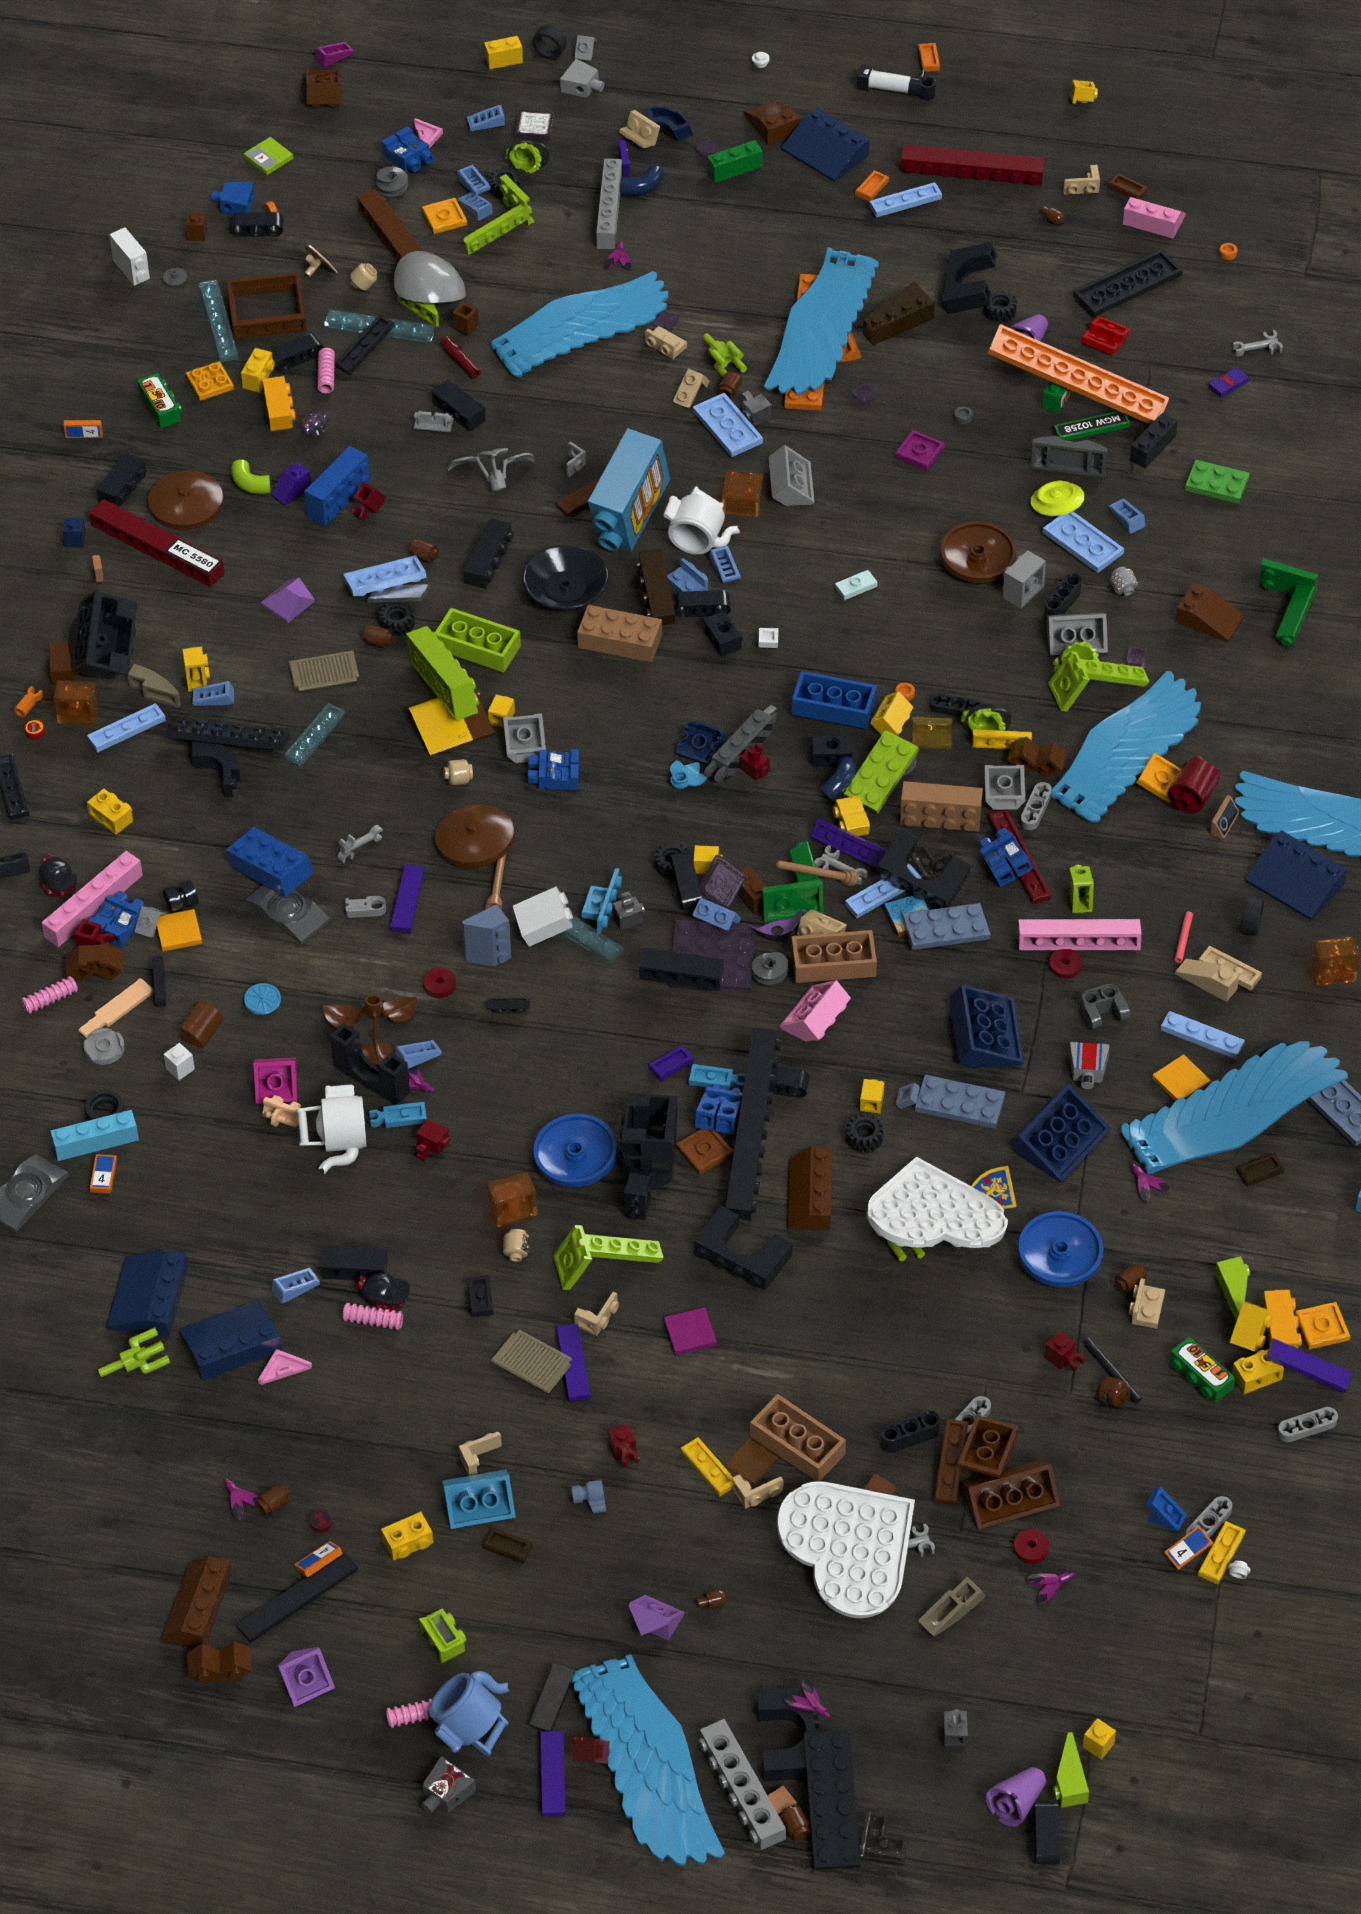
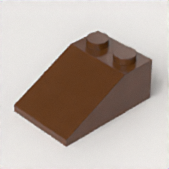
M306 70L307 104H310L312 107H319L321 104L335 107L338 104H342L341 70Z
M776 100L744 110L745 116L767 145L789 138L799 125V117L792 108Z
M1193 582L1177 607L1176 623L1228 643L1243 620L1244 614L1212 589Z
M976 1415L960 1456L958 1467L1000 1478L1017 1444L1019 1426Z

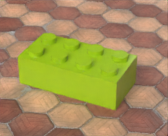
M450 608L435 631L438 640L443 641L445 648L450 650L453 656L503 673L521 647L519 630Z

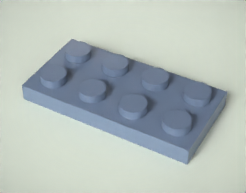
M980 903L903 913L902 916L912 950L990 940L991 934Z
M925 1075L915 1106V1112L996 1129L1005 1099V1091Z
M1345 1080L1307 1098L1355 1147L1361 1143V1095Z

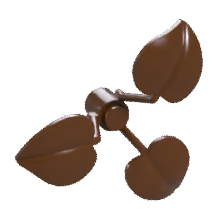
M369 995L366 997L365 1004L362 1005L360 1013L355 1006L348 1004L323 1005V1013L326 1021L336 1029L343 1023L352 1028L354 1022L360 1021L364 1012L368 1018L373 1019L374 1044H365L361 1049L368 1060L375 1066H378L390 1053H393V1048L389 1043H377V1018L382 1012L383 1016L389 1017L392 1022H407L415 1014L417 998H398L382 1003L380 996Z

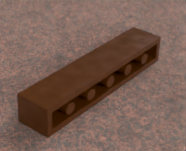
M377 189L357 196L358 210L397 262L410 252L424 251V249L418 246L417 240L412 238L409 229L403 226L400 217L395 215L392 206L386 203L385 197L380 195Z

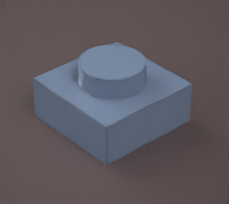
M914 1082L899 1088L896 1105L902 1109L916 1104L920 1087Z

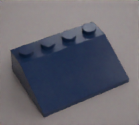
M816 107L802 119L781 147V150L835 182L869 156L870 139Z
M1281 830L1270 841L1245 878V882L1307 919L1312 920L1343 887L1346 881L1347 868Z
M961 984L949 998L959 1063L976 1068L1023 1065L1024 1058L1014 998Z
M1068 1083L1059 1089L1008 1143L1022 1158L1058 1182H1062L1111 1128Z
M163 1250L126 1257L107 1329L143 1333L155 1327L158 1336L170 1337L188 1270L186 1253Z
M259 1300L179 1329L201 1380L270 1356L276 1349L282 1351L280 1335L273 1320Z

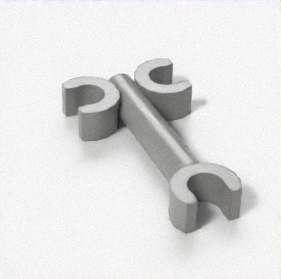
M1273 330L1272 336H1268L1266 332L1263 333V341L1247 344L1237 341L1233 343L1232 348L1233 350L1236 349V356H1242L1244 351L1269 347L1268 352L1273 355L1274 349H1278L1282 353L1283 345L1278 342L1277 332Z
M375 825L368 834L356 840L350 834L346 842L340 839L339 845L341 848L337 857L338 860L344 864L346 857L353 859L354 853L352 850L371 840L375 842L381 840L382 836L378 833L382 832L383 829L379 825Z
M830 845L825 848V854L814 861L817 868L823 865V869L829 870L830 865L842 872L849 869L856 871L858 876L867 877L865 869L857 868L855 870L838 861L840 850L830 853ZM858 877V881L856 884L860 885L862 882V878Z
M923 1524L922 1533L917 1532L915 1526L912 1527L913 1538L909 1539L908 1548L918 1546L920 1557L924 1555V1548L930 1549L931 1554L935 1553V1545L929 1540V1528L926 1524Z

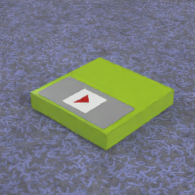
M271 137L243 153L244 159L265 175H269L294 159L290 151Z

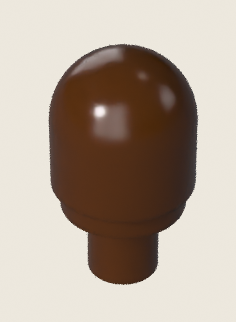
M1046 206L1041 209V213L1046 215V219L1054 225L1063 223L1064 214L1056 208L1049 209Z
M722 1589L708 1591L704 1594L703 1598L696 1599L698 1608L707 1606L712 1609L721 1607L727 1602V1594Z

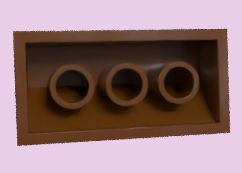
M809 1147L790 1158L788 1229L830 1230L832 1147Z
M1045 1459L1004 1470L1000 1478L986 1475L962 1482L966 1504L977 1529L1061 1506L1052 1465Z
M208 1556L189 1563L163 1632L162 1640L195 1648L200 1644H207L232 1576L230 1561Z

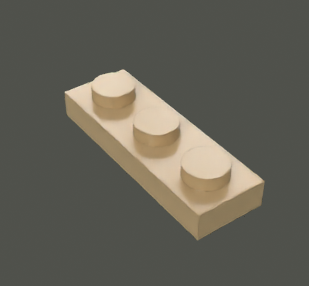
M1211 946L1199 958V961L1220 964L1238 973V984L1250 991L1262 976V972Z

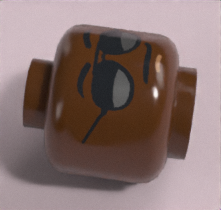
M1108 1376L1099 1381L1096 1395L1101 1403L1119 1407L1128 1401L1130 1390L1125 1381Z

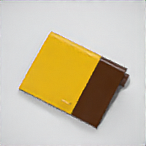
M477 688L474 689V693L479 701L477 705L478 713L456 721L439 698L407 708L408 718L412 726L417 727L430 757L495 733L482 706L480 692Z

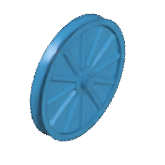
M260 983L253 985L246 991L244 1002L250 1012L264 1015L275 1011L279 1007L281 995L275 986Z

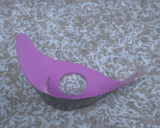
M801 908L790 919L774 921L760 928L751 927L770 940L784 941L788 939L798 925L803 909ZM780 926L784 931L781 935H774L771 933V928Z

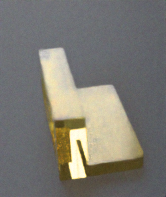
M913 717L912 744L918 746V748L951 749L952 718Z

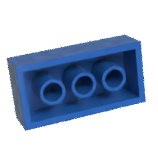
M349 446L304 491L308 518L326 526L346 507L362 482L369 483L367 454Z
M801 671L792 697V715L867 729L876 703L877 685Z
M256 827L251 828L226 849L232 868L285 897L313 874L307 855Z

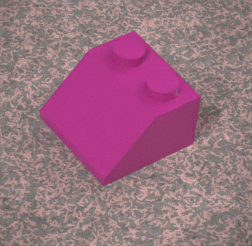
M296 1057L255 1059L256 1104L263 1103L265 1097L272 1098L274 1095L281 1097L283 1102H297Z

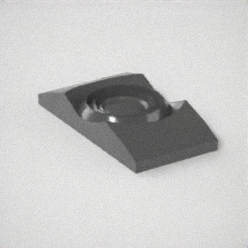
M1057 436L1040 437L1033 439L1031 468L1105 478L1108 449L1089 440L1073 442L1065 441Z
M262 885L245 899L246 904L301 945L330 922V918L313 900L304 898L295 889L285 897Z
M37 1154L29 1157L18 1166L12 1178L0 1187V1223L17 1233L65 1181L69 1173Z

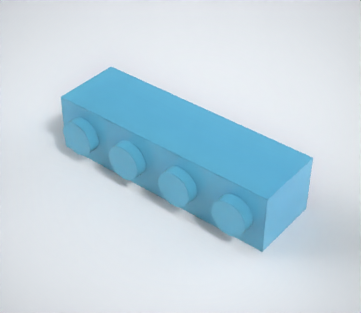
M132 1110L51 1130L53 1146L58 1161L139 1140Z

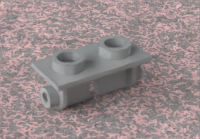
M415 412L414 419L416 421L414 429L451 432L453 418L449 413H435V416H432V412Z

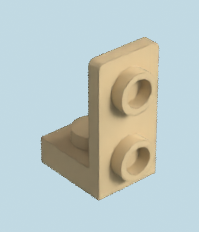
M1090 165V173H1087V178L1065 179L1064 194L1099 193L1100 177L1098 166Z
M688 369L673 402L689 409L700 386L707 387L710 381L703 374Z
M612 1292L597 1316L591 1311L578 1308L574 1314L575 1324H578L580 1329L598 1336L601 1329L604 1330L607 1327L610 1315L612 1313L615 1314L619 1307L617 1293Z
M499 1432L486 1434L482 1438L467 1441L459 1446L460 1459L468 1476L477 1475V1466L480 1465L477 1455L502 1446Z
M739 1474L732 1477V1490L744 1509L750 1506H757L769 1497L779 1495L783 1491V1479L778 1477L752 1490L747 1480L744 1481Z

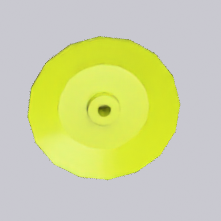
M1066 481L1047 483L1036 490L1031 497V506L1034 511L1047 516H1060L1071 513L1084 502V492L1081 487Z

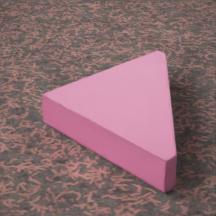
M414 119V126L419 139L428 143L430 149L443 134V129L419 119Z
M276 1349L260 1375L258 1384L262 1385L309 1370L312 1367V1362Z

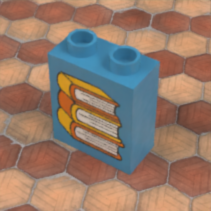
M627 428L588 500L597 541L603 548L613 552L619 548L632 552L670 481L662 440Z

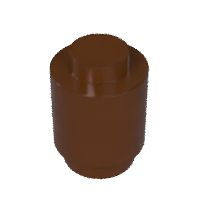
M725 373L718 386L719 395L725 393L730 399L736 394L742 382L738 373Z
M414 539L410 545L409 553L413 556L416 555L418 559L431 563L437 559L439 550H437V545L422 539Z
M372 625L365 628L363 640L367 641L368 644L386 648L391 645L393 635L389 629Z
M1139 1264L1129 1266L1115 1276L1116 1288L1120 1292H1131L1134 1290L1135 1285L1140 1284L1141 1278H1147L1145 1269Z
M275 1484L258 1497V1500L255 1501L256 1506L263 1515L272 1514L288 1502L287 1497L289 1493L282 1485L278 1486Z
M790 1805L782 1810L780 1819L791 1838H794L795 1841H800L811 1833L809 1829L810 1824L799 1806L794 1807V1805Z

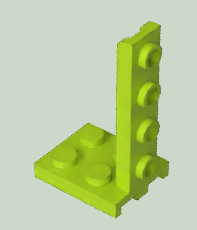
M506 174L500 177V189L503 192L504 197L502 199L504 204L510 207L511 210L463 239L468 255L523 222L528 226L534 223L530 216L532 208L527 204L530 198Z
M1070 651L1048 682L1060 710L1067 712L1090 679L1137 686H1146L1149 683V679L1143 667L1080 659L1077 652Z
M574 1225L553 1255L563 1290H571L592 1261L591 1257L659 1263L663 1260L659 1241L588 1235L584 1233L583 1226Z

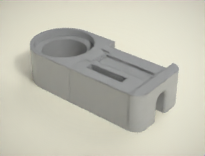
M367 896L366 899H345L346 916L348 918L381 916L386 912V901L380 896ZM376 903L382 905L379 909H374L371 906Z

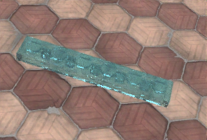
M217 280L199 283L200 291L220 363L238 360L237 349Z
M329 309L325 320V327L363 333L377 316ZM387 318L395 324V327L386 335L387 337L431 343L435 332V325Z

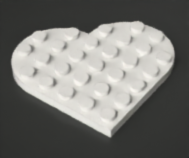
M918 1157L914 1158L870 1198L866 1212L867 1219L876 1233L900 1247H932L943 1240L950 1242L955 1247H990L1003 1238L1008 1225V1219L1003 1214L1004 1209L993 1198Z
M829 1482L806 1483L792 1493L790 1492L784 1499L777 1517L778 1536L783 1547L793 1558L805 1565L814 1567L813 1576L817 1592L831 1609L852 1618L872 1617L889 1608L901 1589L915 1500Z

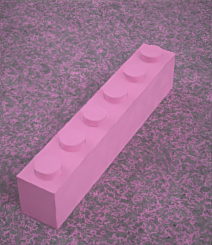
M128 851L121 854L42 922L44 938L59 948L75 934L82 919L88 921L91 916L95 917L103 903L107 901L106 899L109 895L115 896L119 891L124 892L143 876L141 860Z
M1140 919L1019 920V950H1141Z

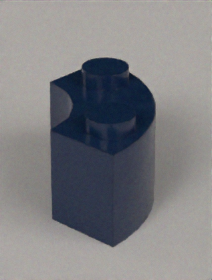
M668 106L647 108L650 120L660 126L659 132H669L677 141L693 135L686 117L678 110L675 111L668 108Z

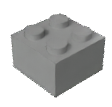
M1028 550L1022 556L1020 555L1015 563L1004 571L1003 598L1017 607L1023 608L1044 587L1046 561Z

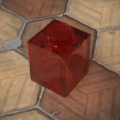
M575 1736L572 1759L607 1764L610 1753V1741Z

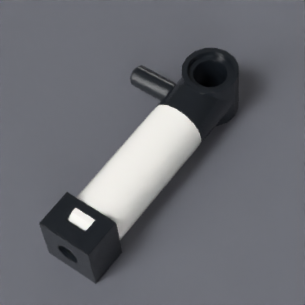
M860 66L857 75L858 90L869 91V88L917 95L924 101L932 100L935 97L936 80L931 76H926L925 70H920L918 78L874 71L873 66Z

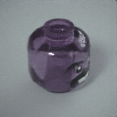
M312 410L302 418L301 428L307 436L318 437L328 429L327 421L329 418L323 411Z

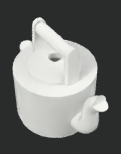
M697 486L693 488L690 495L683 497L681 500L671 496L664 512V517L671 521L668 530L670 540L676 547L690 554H704L712 547L727 546L731 535L739 534L740 531L737 528L738 526H730L724 530L721 537H718L725 519L722 510L724 504L699 490Z
M352 1084L328 1085L325 1087L326 1098L321 1099V1106L296 1109L300 1132L299 1146L325 1145L326 1152L346 1150L344 1154L329 1157L322 1162L318 1169H323L324 1174L332 1166L351 1164L356 1160L359 1149L366 1147L362 1096H354V1085ZM319 1110L316 1118V1129L322 1140L321 1142H309L306 1116L308 1111Z

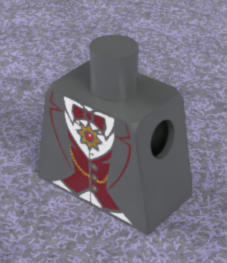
M441 1756L423 1783V1795L426 1797V1800L421 1804L422 1808L429 1814L437 1807H440L445 1812H451L476 1792L475 1780Z

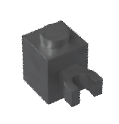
M749 391L742 393L745 399L742 401V414L753 426L772 418V405L762 394L753 398Z
M629 891L622 893V901L613 903V916L620 930L642 924L643 915L645 914L644 906L638 902L636 896L630 898Z
M957 1709L944 1711V1747L967 1746V1711Z

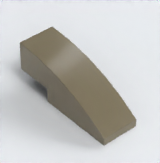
M137 664L132 666L128 674L129 687L143 691L144 698L180 707L179 692L170 682L146 667Z
M966 1577L953 1591L949 1589L918 1622L934 1637L965 1616L986 1596L975 1583Z

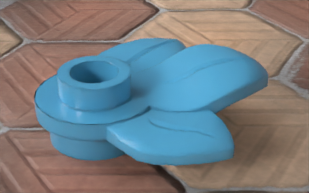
M676 760L670 766L672 774L671 785L677 789H683L687 786H700L707 780V776L699 774L700 766L698 762L684 766L680 761Z

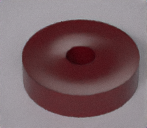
M1060 949L1051 955L1049 967L1055 976L1069 979L1080 973L1082 959L1074 950Z
M432 969L424 977V989L431 997H448L456 989V977L449 969Z
M1027 1529L1016 1536L1014 1552L1022 1562L1037 1564L1045 1560L1049 1554L1050 1543L1043 1532L1036 1529Z

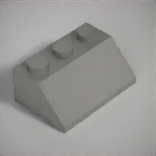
M783 445L769 456L772 497L785 506L812 505L815 502L811 462L786 445Z
M1105 613L1046 616L1050 655H1059L1067 646L1083 641L1089 642L1092 645V649H1097V653L1108 652L1107 618Z

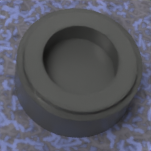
M958 407L954 412V419L959 424H968L973 419V412L968 407Z

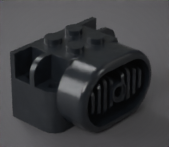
M94 591L81 600L78 616L73 620L69 631L68 648L72 658V671L79 672V676L101 678L106 676L115 678L120 674L128 676L130 659L134 651L132 643L136 634L135 619L138 602L99 591Z
M628 1094L626 1111L621 1113L619 1137H621L619 1154L623 1155V1175L626 1181H628L630 1172L651 1176V1189L663 1187L672 1180L675 1164L678 1096Z

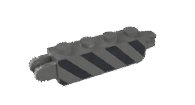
M770 705L764 711L756 709L712 756V762L705 769L704 775L710 777L714 772H717L714 781L718 783L724 777L731 778L739 769V756L753 745L755 746L757 742L762 745L772 734L773 724L777 716V708Z

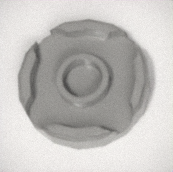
M101 1028L91 1032L84 1041V1053L88 1060L95 1064H111L117 1061L125 1050L122 1035L109 1028Z

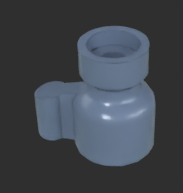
M602 1480L589 1481L584 1487L580 1485L572 1486L574 1504L587 1500L593 1514L606 1512Z

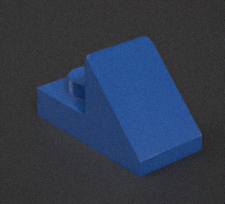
M1155 1487L1146 1503L1151 1509L1148 1521L1174 1532H1179L1187 1514L1161 1487Z

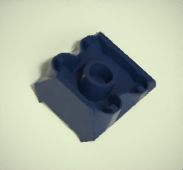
M700 721L688 722L684 728L685 735L678 742L675 754L703 765H709L712 762V756L719 750L727 735L715 726Z

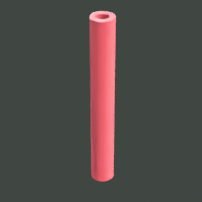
M1189 911L1185 912L1174 959L1177 963L1183 961L1193 913Z

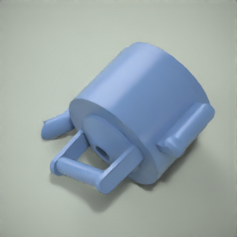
M476 1671L471 1675L460 1673L452 1677L438 1690L429 1707L430 1716L438 1724L435 1734L454 1753L458 1752L461 1746L472 1744L484 1755L490 1756L497 1739L509 1723L500 1714V1701L488 1690L497 1694L510 1692L507 1688L508 1683H497L484 1671ZM497 1720L498 1722L483 1745L478 1740L489 1731Z

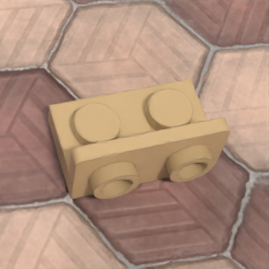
M636 110L630 111L627 126L620 128L619 132L625 138L637 143L639 147L647 148L656 144L660 126Z
M660 326L654 331L650 329L645 331V343L672 359L676 358L687 348L685 340Z
M811 909L801 917L797 934L802 936L845 932L847 924Z
M1141 1278L1140 1284L1135 1285L1133 1297L1136 1298L1135 1303L1131 1302L1129 1315H1133L1132 1324L1157 1329L1165 1289L1145 1286V1279Z

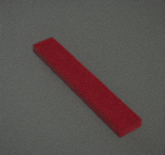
M1004 809L988 813V819L995 833L1002 828H1005L1008 832L1011 831L1034 868L1019 877L1032 904L1051 900L1052 895L1008 810ZM1026 863L1018 867L1017 869H1023L1026 866Z

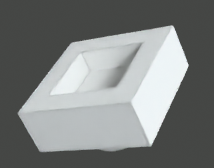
M759 628V647L778 648V628Z

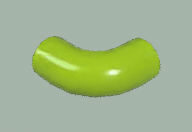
M236 460L231 464L233 480L240 489L251 494H270L269 475L258 476L251 474L249 463L245 460Z

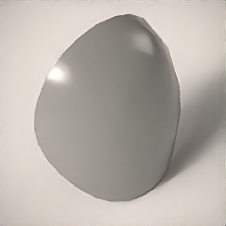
M426 251L410 252L401 258L397 264L394 274V288L396 293L404 299L425 303H442L460 300L466 296L464 282L455 268L449 262L433 253Z

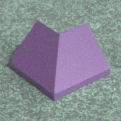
M298 577L283 583L260 603L263 607L289 623L315 601Z
M647 1595L629 1604L641 1636L651 1632L668 1641L685 1613Z
M319 1647L292 1651L278 1665L294 1707L335 1688Z

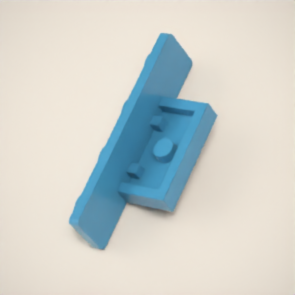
M618 868L614 870L609 888L591 885L582 910V918L597 920V934H601L603 928L607 927L609 918L607 915H611L613 909L612 901H616L618 890L616 889L621 887L622 877L619 876Z

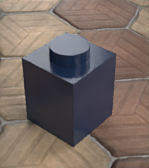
M65 517L63 526L65 547H84L86 537L84 518Z

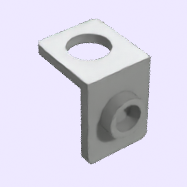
M577 36L575 59L592 60L594 43H597L595 37Z
M569 442L568 455L573 459L566 464L567 476L571 477L586 465V453L583 449ZM573 449L578 452L577 456L574 454Z
M142 906L135 932L148 937H154L159 916L167 915V912L153 907Z

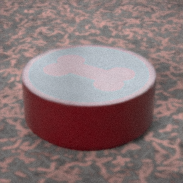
M326 1510L313 1512L310 1516L311 1528L319 1533L328 1531L332 1526L331 1514Z

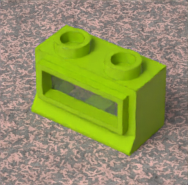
M442 1608L426 1617L419 1618L420 1631L422 1633L427 1632L431 1647L436 1646L439 1651L441 1663L465 1652L464 1642H466V1637L461 1629L457 1631L454 1627L455 1620L451 1613L446 1614Z

